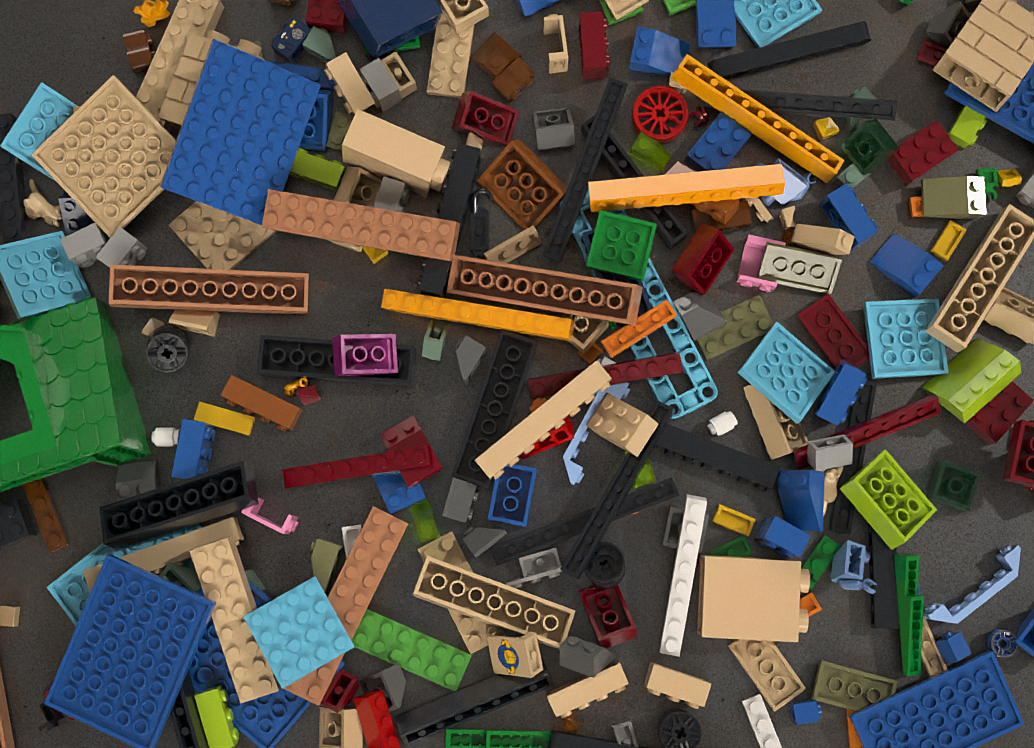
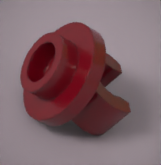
M698 106L696 107V112H692L689 115V118L698 117V121L694 123V126H700L703 122H709L708 117L710 114L705 107L701 108Z

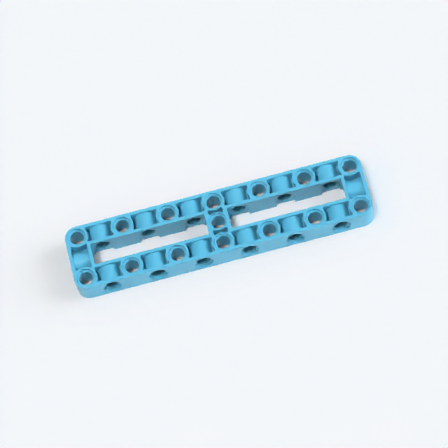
M589 190L571 235L586 265L589 256L581 239L583 232L592 230L583 213L590 209ZM624 209L606 211L618 215L627 216ZM649 258L644 280L642 281L652 308L667 299L678 315L671 320L676 323V329L668 328L667 323L661 329L667 341L670 340L675 352H680L683 372L688 375L693 388L678 396L667 375L660 376L659 380L646 378L645 381L656 401L658 400L668 406L674 405L677 407V414L673 415L670 419L676 420L713 401L718 394V390ZM588 268L592 277L596 278L594 270ZM655 287L659 290V294L656 296L652 295L649 289ZM647 336L641 339L643 341L641 346L633 344L629 347L634 359L657 356ZM685 355H692L694 362L687 363L684 358ZM704 388L710 389L711 397H705L702 394V390Z

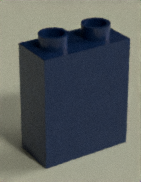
M337 0L373 60L436 28L443 13L435 0Z

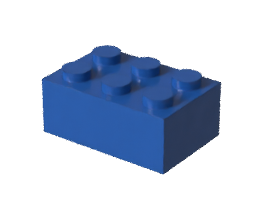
M721 112L689 151L685 162L698 172L726 169L748 142L751 133Z
M847 183L828 194L819 204L834 228L841 229L855 236L850 251L869 241L878 232L875 221L868 217L865 206L858 202L854 189L849 187Z
M841 360L814 408L816 415L836 426L840 422L843 423L848 415L846 412L849 405L853 406L857 399V395H855L859 388L862 389L867 381V378H865L866 373Z
M182 420L171 477L185 480L208 472L206 466L207 461L212 456V449H210L211 441H214L216 435L214 426L205 422Z
M515 464L512 467L507 465L503 469L504 473L495 479L488 520L526 527L537 468Z
M773 516L765 518L755 539L759 541L758 544L766 549L773 548L777 550V555L786 559L800 557L811 535Z

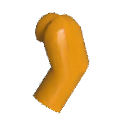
M299 378L285 384L283 388L285 389V396H294V390L306 387L308 380L306 378Z

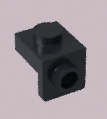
M43 702L39 706L47 722L40 726L39 730L42 731L47 728L50 731L59 726L58 722L64 716L62 712L45 705Z

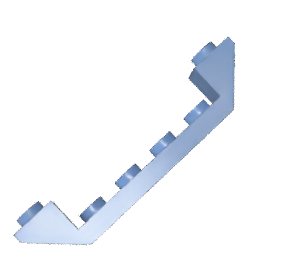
M628 382L611 385L603 392L599 390L596 398L593 400L574 435V439H572L563 455L564 466L571 485L574 486L575 482L579 484L584 476V473L581 472L583 467L570 461V459L576 458L580 451L577 448L580 441L584 442L589 434L586 431L588 428L586 425L607 393L619 400L626 398L630 391L627 388Z
M1006 545L1000 549V554L996 556V559L1004 569L994 574L995 577L991 581L982 583L977 592L968 594L964 598L965 601L963 603L954 605L949 611L944 604L932 603L925 608L923 618L957 624L1018 577L1021 552L1019 545Z

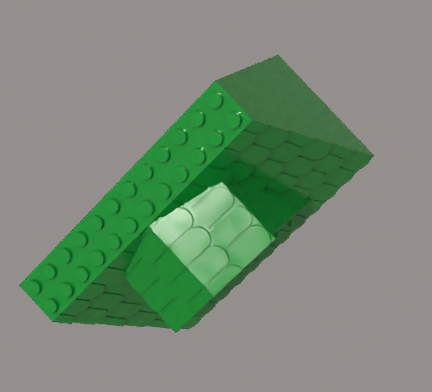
M91 296L84 298L83 302L77 304L68 303L62 309H50L44 315L29 317L23 322L14 321L8 325H0V359L9 361L15 366L16 375L19 379L29 413L28 416L33 430L0 440V492L92 461L116 467L152 455L106 303Z

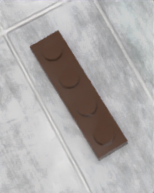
M41 478L23 484L49 553L69 546L70 544L44 479Z

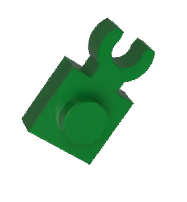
M997 167L977 169L975 171L976 177H984L985 201L987 200V194H990L992 201H995L997 199V192L993 188L999 186Z

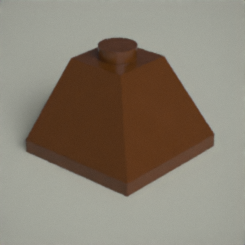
M494 31L470 57V60L494 80L518 57L521 58L522 55Z

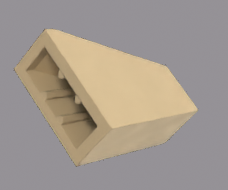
M796 224L791 242L809 251L829 255H849L855 236L841 229Z

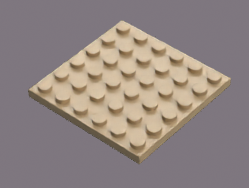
M113 75L31 155L111 238L119 227L124 229L164 190L160 188L176 139L124 84Z

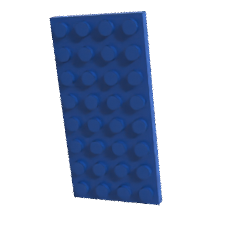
M991 650L849 715L863 748H976L1025 725L994 652Z

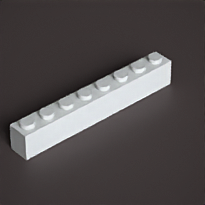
M686 495L660 642V653L680 657L707 505L705 497Z

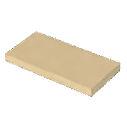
M736 639L727 645L774 712L806 690V687L773 641Z

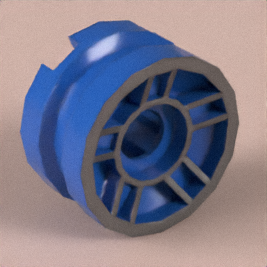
M995 629L987 636L986 646L994 652L995 656L1002 658L1011 657L1018 649V645L1014 642L1016 635L1011 631ZM1000 640H1003V642H1005V645L1000 646Z

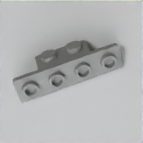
M556 547L519 557L524 577L506 581L505 584L513 588H519L526 581L532 584L541 581L540 577L548 575L549 578L559 576L562 566Z

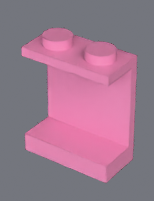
M748 234L745 239L736 282L741 283V286L744 287L757 286L760 287V290L766 292L774 290L777 287V283L758 279V270L767 242L784 246L786 243Z
M259 497L258 505L245 508L241 512L282 534L290 535L291 532L294 533L299 524L297 522L298 517L290 514L283 526L258 515L257 513L264 502Z

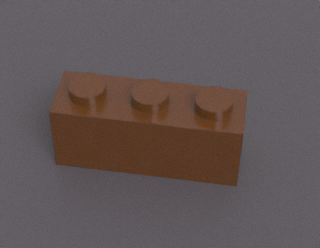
M739 199L738 211L726 224L714 220L710 215L699 211L696 207L690 213L693 235L702 223L717 228L721 232L747 228L752 224L748 201L742 202V199Z

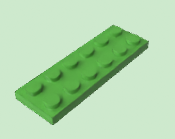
M366 609L351 640L355 648L394 665L399 664L401 668L455 692L472 654L369 609Z

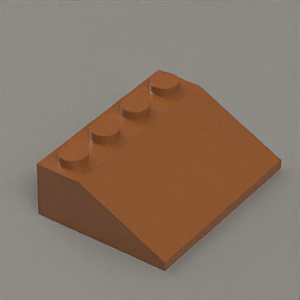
M520 139L512 140L476 181L482 188L491 192L493 199L523 230L531 226L536 228L560 205L568 189Z

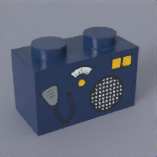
M293 17L284 24L282 32L273 38L271 44L273 51L292 64L303 51V43L311 29Z

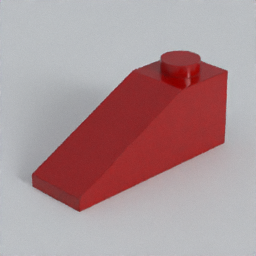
M569 416L564 419L565 423L557 430L555 427L549 431L550 436L544 441L538 440L534 443L535 448L528 454L523 452L520 455L521 458H528L574 439L573 422Z

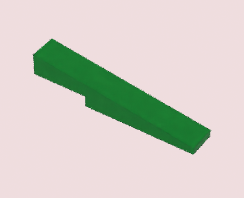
M910 553L894 554L904 676L921 674L924 596L918 595L920 555Z
M450 728L444 731V748H548L551 731Z

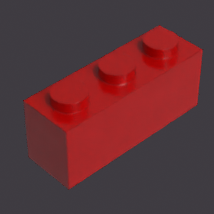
M383 690L369 691L354 698L353 700L368 748H400Z

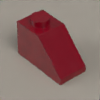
M340 669L320 705L336 713L341 711L350 703L359 688L358 678Z

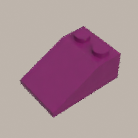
M396 334L338 335L332 338L335 376L398 373Z

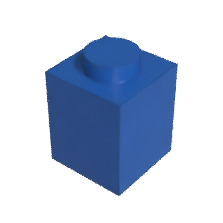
M947 631L940 635L941 639L935 641L945 664L958 662L971 654L961 631L956 633Z
M810 699L789 703L794 724L800 725L820 721L819 716L822 715V710L816 700Z

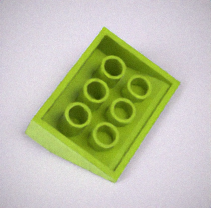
M977 338L947 364L948 374L935 375L922 386V390L930 396L935 394L943 407L963 423H966L1022 373L1021 363L1006 350Z
M886 449L840 488L891 550L904 544L937 511Z

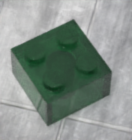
M877 119L865 121L840 146L862 175L874 173L900 148Z
M946 461L936 462L926 497L930 501L959 511H970L981 473Z

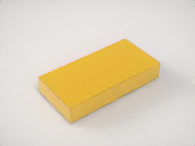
M952 220L948 221L930 253L947 262L965 234L966 229Z
M719 504L712 523L749 537L756 519Z

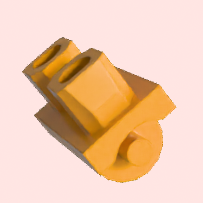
M145 0L141 6H137L133 10L135 14L141 15V22L147 27L154 26L157 20L168 18L170 12L166 9L169 4L166 0H155V2Z

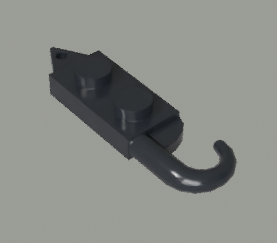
M480 188L472 193L470 199V252H473L475 258L481 256L480 259H483L484 253L489 251V212L486 208L478 206V196L486 194L490 201L493 200V196L489 190Z

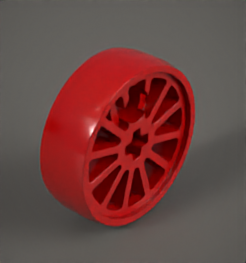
M666 86L651 87L642 92L636 99L631 114L632 124L637 134L647 142L653 144L669 143L678 138L684 131L688 121V107L682 95L676 90ZM661 96L667 97L663 105L661 104ZM652 97H657L658 105H656ZM648 100L652 107L644 104L643 102ZM669 100H672V101L675 102V103L671 104L670 106L666 107V105H667V103H668ZM676 106L680 109V111H670ZM641 107L649 112L638 113V110ZM661 113L663 114V117H662V116H660L659 118L656 117L657 114H658V115L661 114ZM676 116H681L682 121H679ZM651 117L643 123L639 121V118ZM667 121H672L675 124V127L667 128L665 123ZM652 122L651 130L647 131L644 127ZM655 126H659L660 135L652 133Z

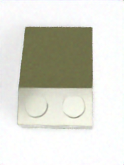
M960 176L921 180L923 217L974 220L986 215L984 177Z
M317 538L316 542L313 541L310 553H312L314 577L316 576L328 597L344 546Z

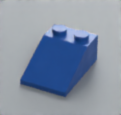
M696 0V48L735 47L736 20L734 0Z
M637 26L629 69L670 77L671 72L675 73L685 56L689 54L690 43L658 30Z
M319 90L299 148L326 151L332 114V91Z
M895 233L870 261L871 264L913 298L925 289L944 266L928 252Z
M399 470L372 474L390 515H394L427 498L420 482L409 488Z
M813 470L779 471L778 492L787 523L802 531H823L825 472Z

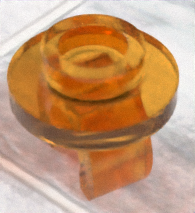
M795 228L785 230L782 234L781 242H785L789 247L797 248L791 242Z
M576 711L562 719L563 728L568 733H578L579 726L584 723L583 719L579 722L574 720V716L577 714Z

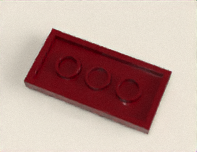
M826 294L796 316L835 369H837L841 360L858 367L870 358L867 344L829 294Z

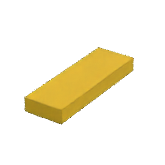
M199 402L194 420L250 436L255 417Z

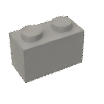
M844 434L808 441L807 462L815 471H824L829 468L852 464L853 443Z

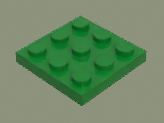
M600 210L586 268L643 281L657 224Z

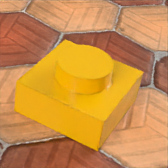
M1015 168L997 170L998 181L1002 186L1011 187L1021 184L1022 177Z

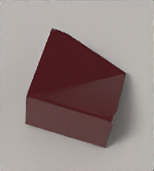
M315 384L297 389V394L303 405L322 400L318 387Z

